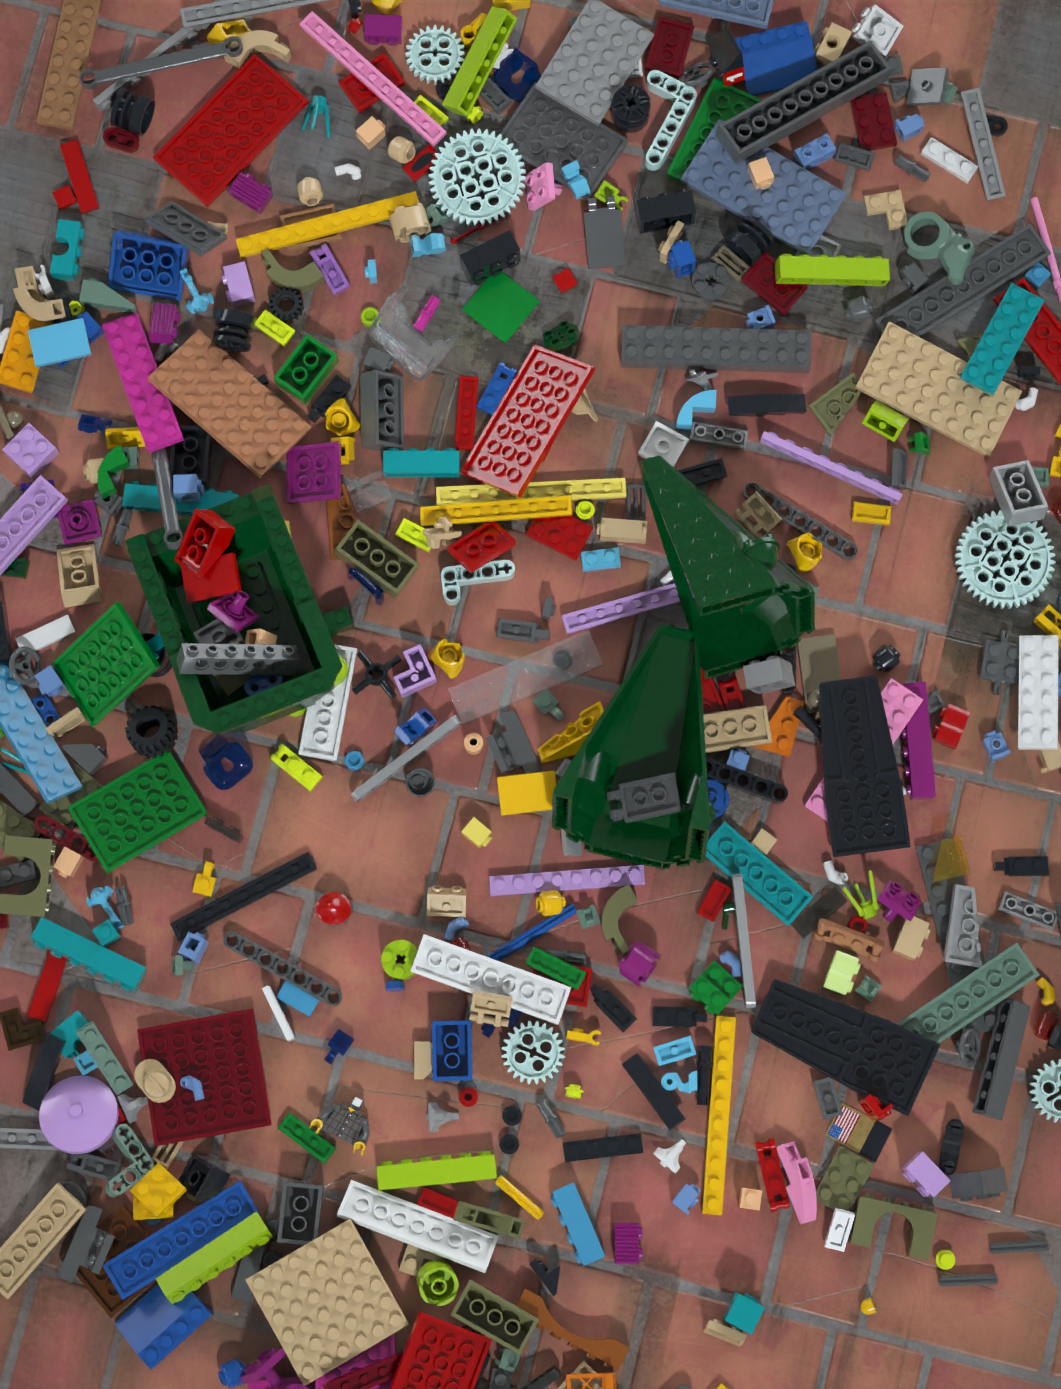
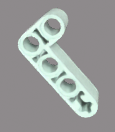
M510 560L490 561L474 571L472 578H465L463 576L467 570L462 565L445 567L441 572L444 600L448 605L458 604L461 599L460 586L511 580L515 575L514 563ZM495 567H498L499 575H496ZM504 567H508V574H505V571H503ZM487 568L493 571L490 576H485L482 572ZM453 573L455 578L448 581L445 579V575ZM454 591L457 593V597L449 599L447 594Z

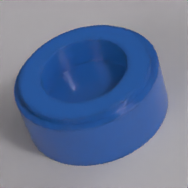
M401 980L385 983V991L396 992L405 990V983Z

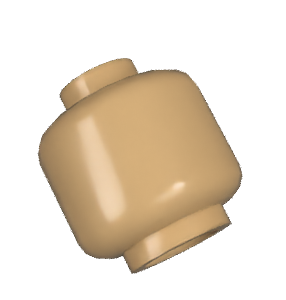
M395 137L388 145L389 157L399 163H408L416 154L414 143L404 137Z
M306 177L298 183L297 192L303 204L314 206L323 198L319 180Z
M104 458L91 459L86 462V465L83 466L85 480H88L91 484L98 483V470Z

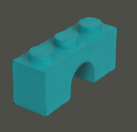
M58 219L56 239L58 243L69 245V249L63 255H52L50 274L53 279L75 281L76 275H79L80 271L78 259L82 257L83 248L81 240L85 239V229L81 222Z

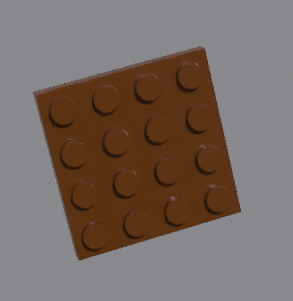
M124 1204L96 1226L115 1236L104 1264L149 1237L139 1222L134 1220L133 1215ZM67 1252L61 1256L63 1260L65 1259ZM79 1266L76 1276L110 1318L114 1317L153 1283L151 1282L122 1300L103 1266L99 1274L91 1272L83 1266Z

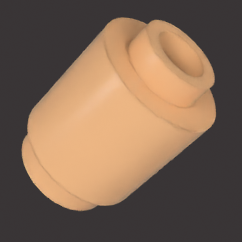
M470 733L465 737L464 747L469 754L476 755L483 750V739L479 734ZM476 740L477 744L473 746L470 742Z

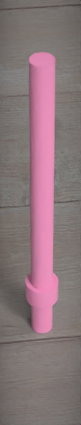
M1038 197L1030 199L1041 239L1051 252L1047 259L1054 280L1052 284L1054 290L1057 291L1061 304L1060 273Z

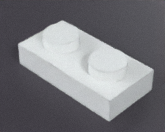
M835 1208L824 1242L825 1247L844 1252L854 1221V1212Z

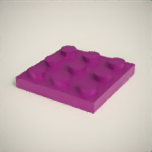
M340 442L294 446L287 453V503L297 504L341 499Z

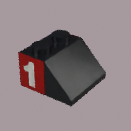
M726 29L710 48V57L708 58L709 63L713 64L717 80H721L724 87L745 80L742 52L730 30Z

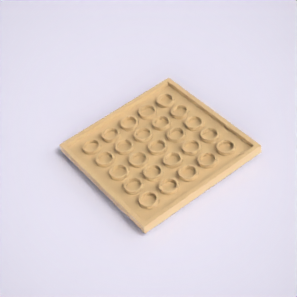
M351 1219L346 1220L245 1279L304 1386L409 1325Z

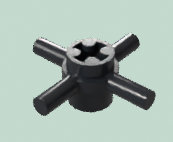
M363 650L359 651L356 655L367 669L365 671V679L352 688L354 694L357 695L367 686L372 685L381 686L390 699L395 698L397 694L387 683L388 671L402 661L401 658L396 655L382 665L372 663ZM374 670L377 673L382 672V675L377 678L378 680L373 679V673L371 672Z

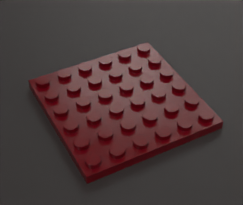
M253 1008L137 1029L142 1061L146 1059L159 1061L173 1077L176 1085L174 1095L166 1102L157 1103L147 1097L155 1146L272 1126ZM185 1076H192L200 1080L205 1099L195 1101L193 1091L182 1087L180 1080Z

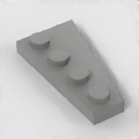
M958 884L953 886L943 962L980 968L982 966L980 959L981 947L978 939L979 926L976 919L977 906L974 887Z

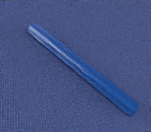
M572 903L565 906L560 914L549 916L486 957L497 961L504 959L576 914V908Z

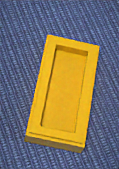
M854 502L851 521L889 526L892 506Z

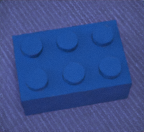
M471 1020L432 1021L433 1082L473 1081Z

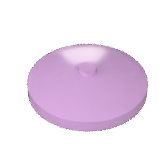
M73 1076L55 1084L45 1095L39 1111L40 1127L46 1139L58 1150L70 1154H84L102 1146L113 1134L119 1117L117 1100L110 1088L102 1081L90 1076Z

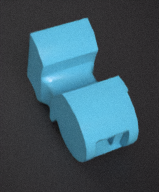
M577 160L563 166L560 170L576 200L590 194L586 178L579 174L580 167Z
M432 233L421 240L419 235H411L410 247L412 257L445 252L447 249L444 235Z
M697 1071L691 1072L688 1075L689 1081L687 1083H682L677 1073H667L662 1077L661 1085L666 1091H673L678 1088L679 1092L690 1094L693 1091H697Z

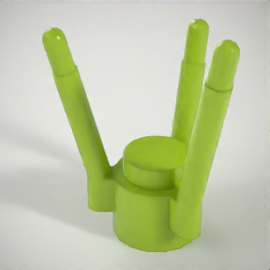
M871 870L868 873L872 903L871 900L865 901L857 883L854 884V887L861 900L860 906L847 888H842L857 909L859 916H863V919L877 915V909L880 908L877 903L874 878Z

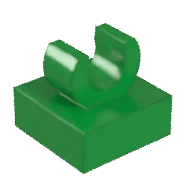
M918 432L914 433V438L908 439L910 443L915 442V447L909 449L910 452L922 455L931 454L929 435Z

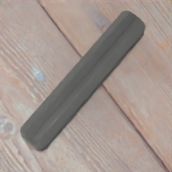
M1047 1240L990 1243V1252L992 1254L1049 1250Z
M997 1274L940 1275L938 1283L941 1287L996 1285L998 1277Z

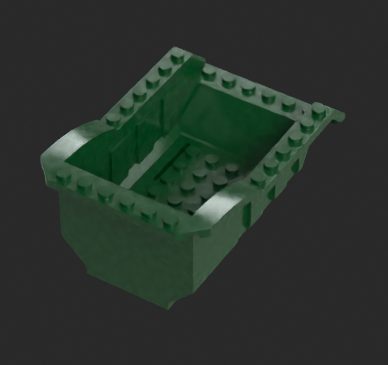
M270 484L207 509L215 512L235 528L229 546L221 555L235 553L241 590L249 596L245 605L259 615L257 622L239 631L245 641L247 630L263 629L277 635L276 645H296L299 663L295 674L282 675V684L248 696L244 684L228 696L213 674L179 673L177 656L181 643L200 644L193 633L217 619L207 608L210 603L223 596L191 604L187 603L181 566L174 561L178 549L171 550L167 548L164 541V527L125 540L128 553L166 648L194 725L212 731L217 735L240 731L245 733L315 705L316 701L334 689L335 679L342 668V663ZM192 516L179 520L183 536ZM171 537L168 542H173V538ZM276 678L270 679V683L272 684L277 681ZM253 686L252 691H257L259 687Z

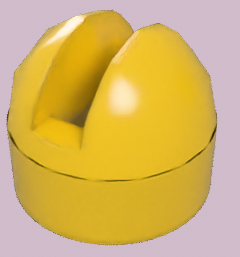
M871 1297L863 1300L860 1308L864 1314L871 1315L877 1312Z

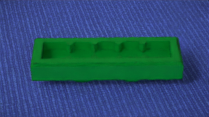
M535 946L525 963L576 990L579 989L587 973Z

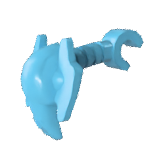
M187 269L179 271L193 296V300H188L187 305H185L187 310L192 314L195 313V310L197 312L206 311L209 303H214L211 293L199 295Z
M105 886V889L102 887L94 888L90 895L91 898L86 899L87 905L91 907L101 904L106 914L110 917L111 923L114 924L118 931L124 926L109 902H107L108 897L112 895L114 890L109 886Z

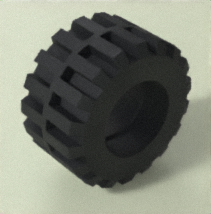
M151 705V708L144 706L143 710L139 708L136 710L137 713L135 715L132 713L130 716L131 720H127L126 724L128 727H125L126 737L139 755H143L145 758L151 756L152 759L156 758V755L162 757L164 756L163 753L171 751L170 747L175 746L174 740H178L176 724L169 713L160 706L158 708L155 705ZM160 726L157 734L144 738V734L149 728Z

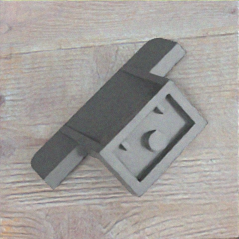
M511 710L499 714L506 731L499 735H490L486 737V740L501 773H509L523 767L525 773L541 772V767L516 712Z
M88 1206L79 1223L59 1271L60 1277L70 1283L73 1282L79 1266L99 1274L115 1236L96 1227L103 1211L102 1208Z

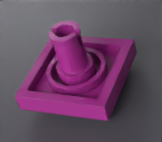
M94 499L65 505L57 512L65 545L102 537Z
M243 591L237 592L236 597L232 594L225 595L210 603L207 608L214 617L220 619L229 629L236 633L254 624L259 618V615L245 605L249 596Z
M890 880L887 881L877 901L888 907L882 916L889 922H893L897 914L911 921L921 903L916 894L907 892L900 884Z
M273 1347L269 1351L265 1350L257 1357L258 1361L255 1364L251 1363L243 1370L244 1374L240 1377L242 1382L246 1384L258 1380L264 1375L273 1389L279 1386L283 1379L278 1375L273 1366L286 1355L283 1347L277 1349Z

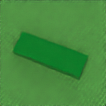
M290 1112L278 1127L280 1131L324 1164L336 1149L334 1145L319 1134H316L313 1129H309V1126Z

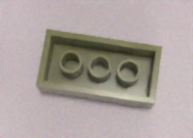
M359 520L355 522L334 551L336 557L394 599L397 598L420 565Z

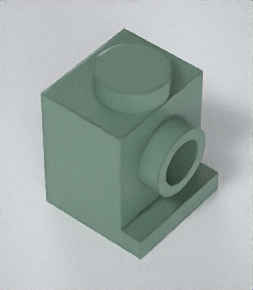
M122 447L130 464V467L125 469H139L140 451L138 447Z

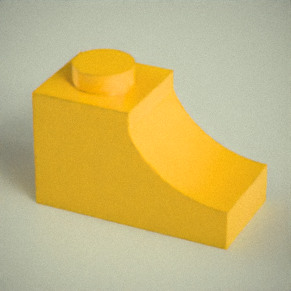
M244 19L217 23L206 38L210 44L224 42L228 37H239L251 30Z

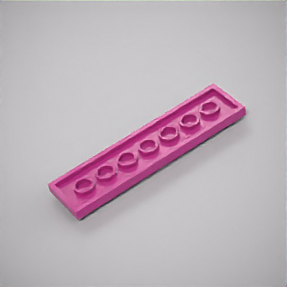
M135 312L102 324L148 454L184 441L170 400L148 381V377L158 367L138 313Z

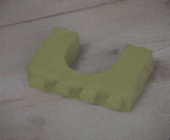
M5 835L3 855L23 856L31 859L38 866L40 879L36 888L28 894H0V913L45 917V913H49L50 902H46L47 894H51L52 883L48 882L49 875L53 874L54 863H50L51 855H55L56 844H52V839Z
M863 1193V1197L858 1196L849 1243L870 1248L877 1220L886 1213L895 1212L902 1215L908 1221L911 1228L907 1256L929 1261L938 1213L933 1212V1208L922 1206L921 1209L913 1208L914 1204L902 1202V1205L894 1204L893 1199L883 1197L882 1201L875 1200V1195Z

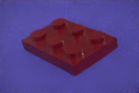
M659 16L645 70H658L671 77L680 79L695 25Z
M887 92L859 96L850 101L859 148L873 151L897 146Z
M765 252L759 261L744 275L741 282L782 316H785L808 290V286L805 284H776V260Z

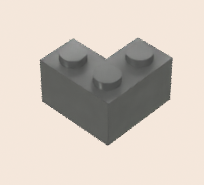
M1004 1167L949 1175L952 1199L960 1198L961 1202L973 1200L972 1196H976L977 1200L999 1197L1000 1192L1008 1191Z

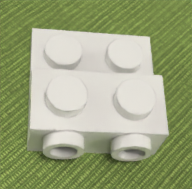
M875 4L869 8L866 7L860 15L862 20L860 23L857 22L852 28L853 35L851 38L860 45L872 41L880 54L885 57L901 32L903 25Z

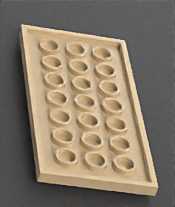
M891 322L887 323L855 386V389L987 458L990 457L1015 407L1016 401L1022 393L1021 390L1002 380L993 396L964 382L959 378L968 362Z

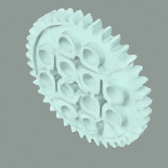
M478 128L477 133H474L473 129H471L470 134H467L464 130L462 137L456 133L457 139L455 140L453 137H450V144L444 141L445 148L439 147L441 154L435 153L437 160L431 161L435 166L429 168L433 172L429 174V178L433 179L429 182V185L433 186L430 191L431 193H436L433 199L438 200L436 204L442 206L441 210L447 211L446 215L448 217L453 215V221L459 218L460 224L466 220L467 226H470L471 222H473L475 227L478 222H481L482 226H484L485 221L492 225V219L499 222L498 216L505 219L504 212L511 214L510 207L516 209L514 201L520 202L518 195L523 196V192L520 189L526 187L525 184L521 183L526 181V177L521 176L526 174V170L521 169L525 165L524 162H519L522 160V156L517 155L518 149L512 150L514 144L507 145L508 138L502 141L501 134L496 138L495 131L489 135L488 129H486L484 134H482L480 128ZM477 145L484 146L481 152L474 151ZM464 150L466 154L464 157L459 158L456 156L457 152ZM471 156H474V159H475V163H474V164H472V163L470 162V157H471ZM501 157L507 159L503 165L497 163V160ZM491 159H493V163H494L495 169H497V171H499L497 177H498L500 186H498V183H497V180H496V177L494 176V174H491V173H493V165H492ZM481 163L489 164L486 170L479 169ZM464 168L471 169L468 175L461 174ZM475 169L480 176V186L475 179ZM455 170H457L459 179H461V181H462V186H461V187H462L464 196H462L461 189H460V187H459L458 184H457L458 178H457V175H456V171H455ZM452 173L453 177L447 181L443 179L444 175ZM505 175L512 177L510 182L507 183L503 182L502 178ZM488 180L494 182L490 188L484 186V183ZM473 185L476 187V190L473 193H468L466 191L468 186ZM455 190L458 192L455 198L448 197L451 191ZM480 192H484V194H486L485 199H481V197H478L480 196ZM492 198L499 199L498 204L493 206L489 204V201ZM479 203L481 207L479 210L474 211L471 209L472 205Z
M1001 510L998 511L997 515L992 511L990 517L985 513L983 519L981 517L976 519L977 523L972 521L971 527L967 526L965 529L967 533L963 532L961 534L963 539H959L957 542L961 546H957L955 550L960 553L954 556L960 559L955 562L956 566H960L956 573H962L958 579H965L962 586H969L967 592L974 591L972 597L974 598L979 595V602L985 599L986 605L993 602V608L999 603L1001 609L1004 608L1005 604H1007L1008 609H1011L1013 603L1018 608L1020 602L1026 605L1027 600L1030 602L1034 600L1033 596L1038 598L1039 592L1043 593L1045 590L1043 586L1049 585L1047 580H1051L1053 577L1049 573L1055 570L1051 566L1056 563V561L1051 560L1055 553H1050L1054 546H1048L1051 539H1045L1048 534L1047 532L1041 533L1043 527L1036 528L1037 521L1008 526ZM1012 527L1015 530V534H1009L1006 528ZM986 533L989 536V540L981 539L980 534ZM1023 537H1029L1032 540V544H1026L1023 541ZM994 538H996L995 541H994V543H993L992 546H991L990 552L987 553V555L985 556V558H984L983 561L981 562L983 556H984L985 553H986V552H985V551H986V548H987L988 546H990V544L992 543V541L994 540ZM1014 540L1017 541V545L1015 547L1011 546ZM997 543H1003L1006 546V550H999ZM977 549L980 552V556H973L971 550ZM1008 552H1010L1007 556V561L1004 562V564L1000 567V565L1003 562V557L1006 556ZM1015 552L1020 553L1022 560L1015 559L1013 554ZM1027 557H1029L1026 564L1024 565V571L1020 573L1017 579L1014 581L1017 574L1019 573V567L1023 565ZM994 559L996 566H990L987 560ZM1031 562L1037 563L1038 566H1039V569H1038V570L1032 569L1031 566H1030V563H1031ZM1005 568L1011 569L1012 572H1013V575H1012V576H1007V575L1004 573V569H1005ZM995 571L998 572V577L996 579L993 578L992 574L995 573ZM978 575H985L987 582L979 581ZM1021 578L1028 579L1029 585L1024 586L1021 583ZM1000 584L1003 587V592L996 591L994 585Z

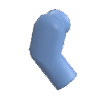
M458 917L450 921L443 939L453 941L457 930L468 928V920L464 919V917Z
M185 1076L180 1080L182 1087L193 1091L195 1101L205 1099L200 1080L192 1076Z

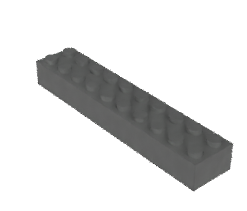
M869 41L719 124L715 136L737 165L887 81L892 69L872 41Z
M623 325L621 368L809 373L811 367V330Z

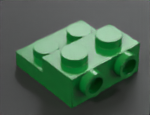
M714 960L688 990L690 991L689 996L696 1002L700 1000L705 1005L703 1008L710 1015L715 1014L717 1016L743 986Z

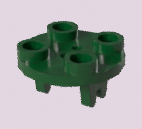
M567 320L561 321L558 326L543 333L544 345L547 349L562 354L561 349L571 344H574V346L578 344L579 330L576 325L569 323Z

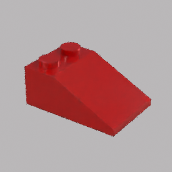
M195 509L174 561L195 578L201 579L229 546L235 528L212 510Z

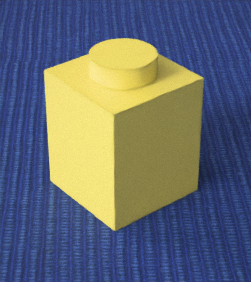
M475 817L461 831L479 849L482 845L486 847L492 840L490 837L492 832Z

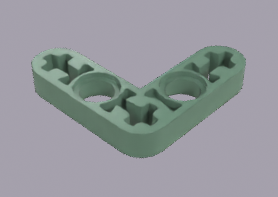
M127 1124L116 1126L112 1138L131 1165L106 1183L105 1191L111 1197H117L139 1182L154 1167L153 1160ZM123 1130L125 1134L120 1136L119 1133ZM130 1145H134L137 1148L136 1155L130 1153ZM141 1155L142 1157L136 1161L135 1158ZM143 1163L147 1164L145 1169H142L141 1167ZM126 1172L133 1174L134 1180L132 1182L126 1179ZM121 1181L122 1185L114 1191L112 1187Z

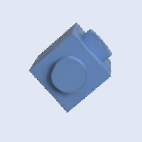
M51 665L35 675L40 683L37 687L43 695L47 694L49 697H56L66 687Z

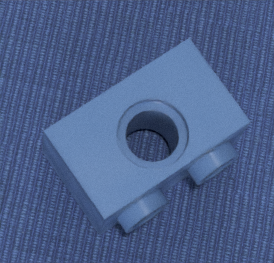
M197 474L173 475V494L178 503L201 502V496H204V485H202V480L198 479Z

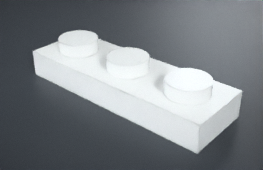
M932 137L921 152L922 156L967 184L978 169L977 165Z

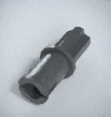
M901 154L894 163V165L905 170L908 175L911 174L923 182H926L930 177L928 171L916 165L917 162L913 163Z
M122 509L118 524H115L116 529L111 541L112 544L123 546L125 535L129 531L128 526L133 514L132 510Z
M121 886L120 889L117 887L115 888L118 901L117 909L120 911L123 926L131 925L134 921L131 911L132 903L129 901L127 886Z
M548 948L549 954L565 962L585 964L586 962L585 952Z
M547 1100L538 1104L536 1107L545 1119L544 1123L548 1124L554 1136L560 1138L565 1135L566 1132L557 1118L558 1115H555Z

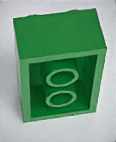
M306 334L274 376L275 385L306 406L339 362L338 356Z

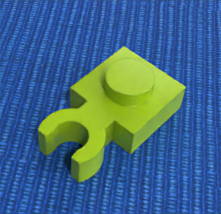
M605 180L594 195V197L606 205V198L614 196L615 207L621 209V211H623V208L619 206V201L623 200L626 203L629 201L624 196H617L620 190Z

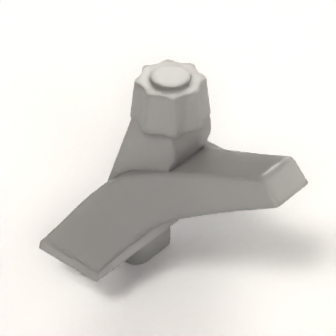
M694 369L689 370L690 375L685 380L695 382L707 391L713 388L707 379L718 376V372L706 374L707 372L696 373Z
M125 1093L117 1097L121 1110L129 1124L137 1121L139 1110L148 1104L147 1096L131 1098Z
M437 1102L428 1103L429 1114H426V1120L429 1121V1132H438L442 1124L459 1119V1113L444 1111L439 1108Z

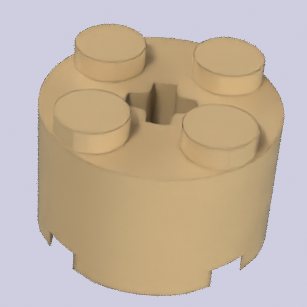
M416 203L406 208L405 206L396 207L394 213L389 217L395 240L399 239L401 243L410 242L411 235L420 236L425 234L427 236L431 232L427 213L422 203Z

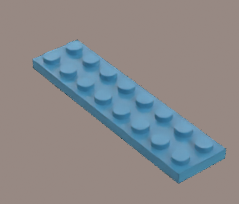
M1 662L0 726L44 800L49 804L80 790L82 787L80 781L54 738L46 731L45 723L22 685L12 677L8 662Z

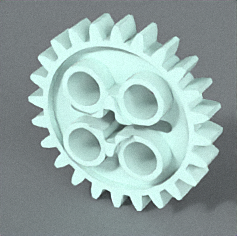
M434 25L433 30H430L429 26L426 27L427 31L425 32L420 29V35L414 33V39H409L410 45H406L408 52L405 53V56L408 58L406 60L407 65H410L409 71H414V77L420 75V81L426 78L427 84L431 80H434L435 85L438 80L444 83V78L451 81V74L456 76V70L459 71L461 68L460 64L464 62L465 52L463 51L464 45H460L462 43L461 38L456 39V32L451 35L450 28L446 32L444 31V26L437 30L436 25ZM429 44L430 47L425 49L422 45ZM442 44L449 45L447 48L440 47ZM428 61L430 65L423 66L422 63ZM443 61L449 62L446 66H442L440 63Z
M528 1021L527 1027L520 1023L521 1029L518 1030L516 1027H513L515 1033L508 1032L511 1039H504V1042L508 1044L507 1047H502V1050L507 1051V1054L502 1055V1058H507L508 1060L504 1063V1066L510 1065L507 1072L514 1071L513 1078H516L518 1075L521 1076V1083L525 1078L528 1085H530L531 1080H534L536 1085H538L540 1078L545 1083V1076L552 1079L551 1072H559L556 1065H563L558 1061L565 1058L564 1055L560 1054L565 1048L559 1047L563 1040H556L559 1033L552 1034L553 1027L547 1030L546 1023L542 1027H539L538 1021H536L535 1026H532L531 1022ZM531 1035L534 1039L533 1043L525 1045L522 1042L523 1036ZM544 1042H548L552 1046L551 1051L548 1053H544L540 1049L541 1044ZM517 1045L530 1050L533 1047L537 1048L536 1052L549 1057V1060H544L538 1056L530 1058V1053L518 1049ZM517 1053L525 1054V1062L517 1063L515 1061ZM536 1060L544 1063V1068L541 1071L533 1069V1063Z
M1058 1059L1057 1065L1053 1060L1050 1061V1067L1047 1064H1043L1044 1070H1036L1039 1076L1032 1075L1036 1082L1029 1083L1030 1086L1034 1087V1090L1029 1091V1093L1035 1096L1030 1101L1037 1102L1033 1108L1041 1109L1039 1115L1046 1113V1120L1053 1117V1123H1056L1058 1118H1060L1061 1122V1110L1058 1111L1054 1107V1102L1057 1099L1061 1101V1095H1057L1050 1101L1046 1099L1057 1093L1059 1088H1061V1059ZM1045 1083H1050L1052 1086V1091L1049 1094L1043 1090Z

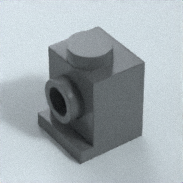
M915 263L910 266L907 264L899 271L903 285L911 289L910 294L912 296L921 290L929 280Z
M98 489L94 495V503L115 518L123 507V498L113 494L109 496L110 501L105 502L106 498L103 499Z

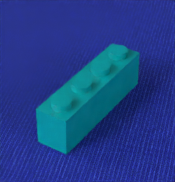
M388 448V451H383L384 477L460 478V453L454 448H446L444 451H437L435 448H427L425 451H418L417 448H408L407 451H399L398 448Z

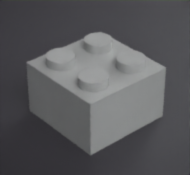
M770 656L766 661L762 662L760 660L751 661L749 665L743 666L747 689L759 695L795 686L791 663L778 656Z

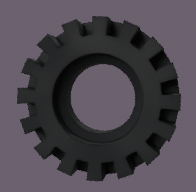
M284 286L282 290L278 288L277 292H273L272 297L269 299L272 315L284 323H287V321L292 323L293 319L298 320V316H301L302 310H304L301 295L296 289L293 290L292 287L286 289V286ZM283 299H290L294 305L291 310L283 311L279 307L280 302Z

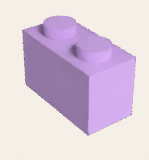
M245 261L224 266V273L221 276L224 285L228 284L229 291H226L228 302L232 301L234 307L256 302Z

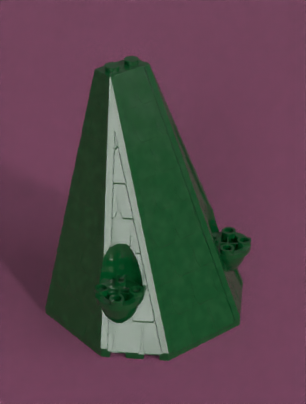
M660 455L648 457L641 461L643 484L688 628L698 632L700 667L705 680L743 669V666L749 665L751 661L760 660L762 662L766 661L770 656L781 657L784 648L787 646L789 648L794 647L801 641L800 636L805 632L810 634L815 630V593L813 587L778 557L780 546L773 534H767L762 538L756 539Z
M660 624L555 786L552 799V828L557 831L563 829L566 831L568 839L574 843L582 842L585 844L584 849L590 853L666 870L670 869L671 864H676L677 867L689 866L690 861L696 860L698 864L704 863L710 823L715 820L716 812L713 809L714 805L709 803L698 632L689 628H678L671 624ZM673 772L677 774L683 811L626 823L624 818L619 821H613L610 818L609 811L621 809L620 800L610 803V800L608 801L607 792L620 790L619 784Z

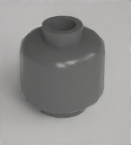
M863 295L848 300V307L845 308L847 318H852L856 323L869 319L872 315L871 313L874 312L870 299Z

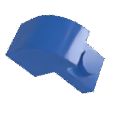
M426 708L417 711L407 722L398 726L394 732L406 745H412L423 737L438 721Z

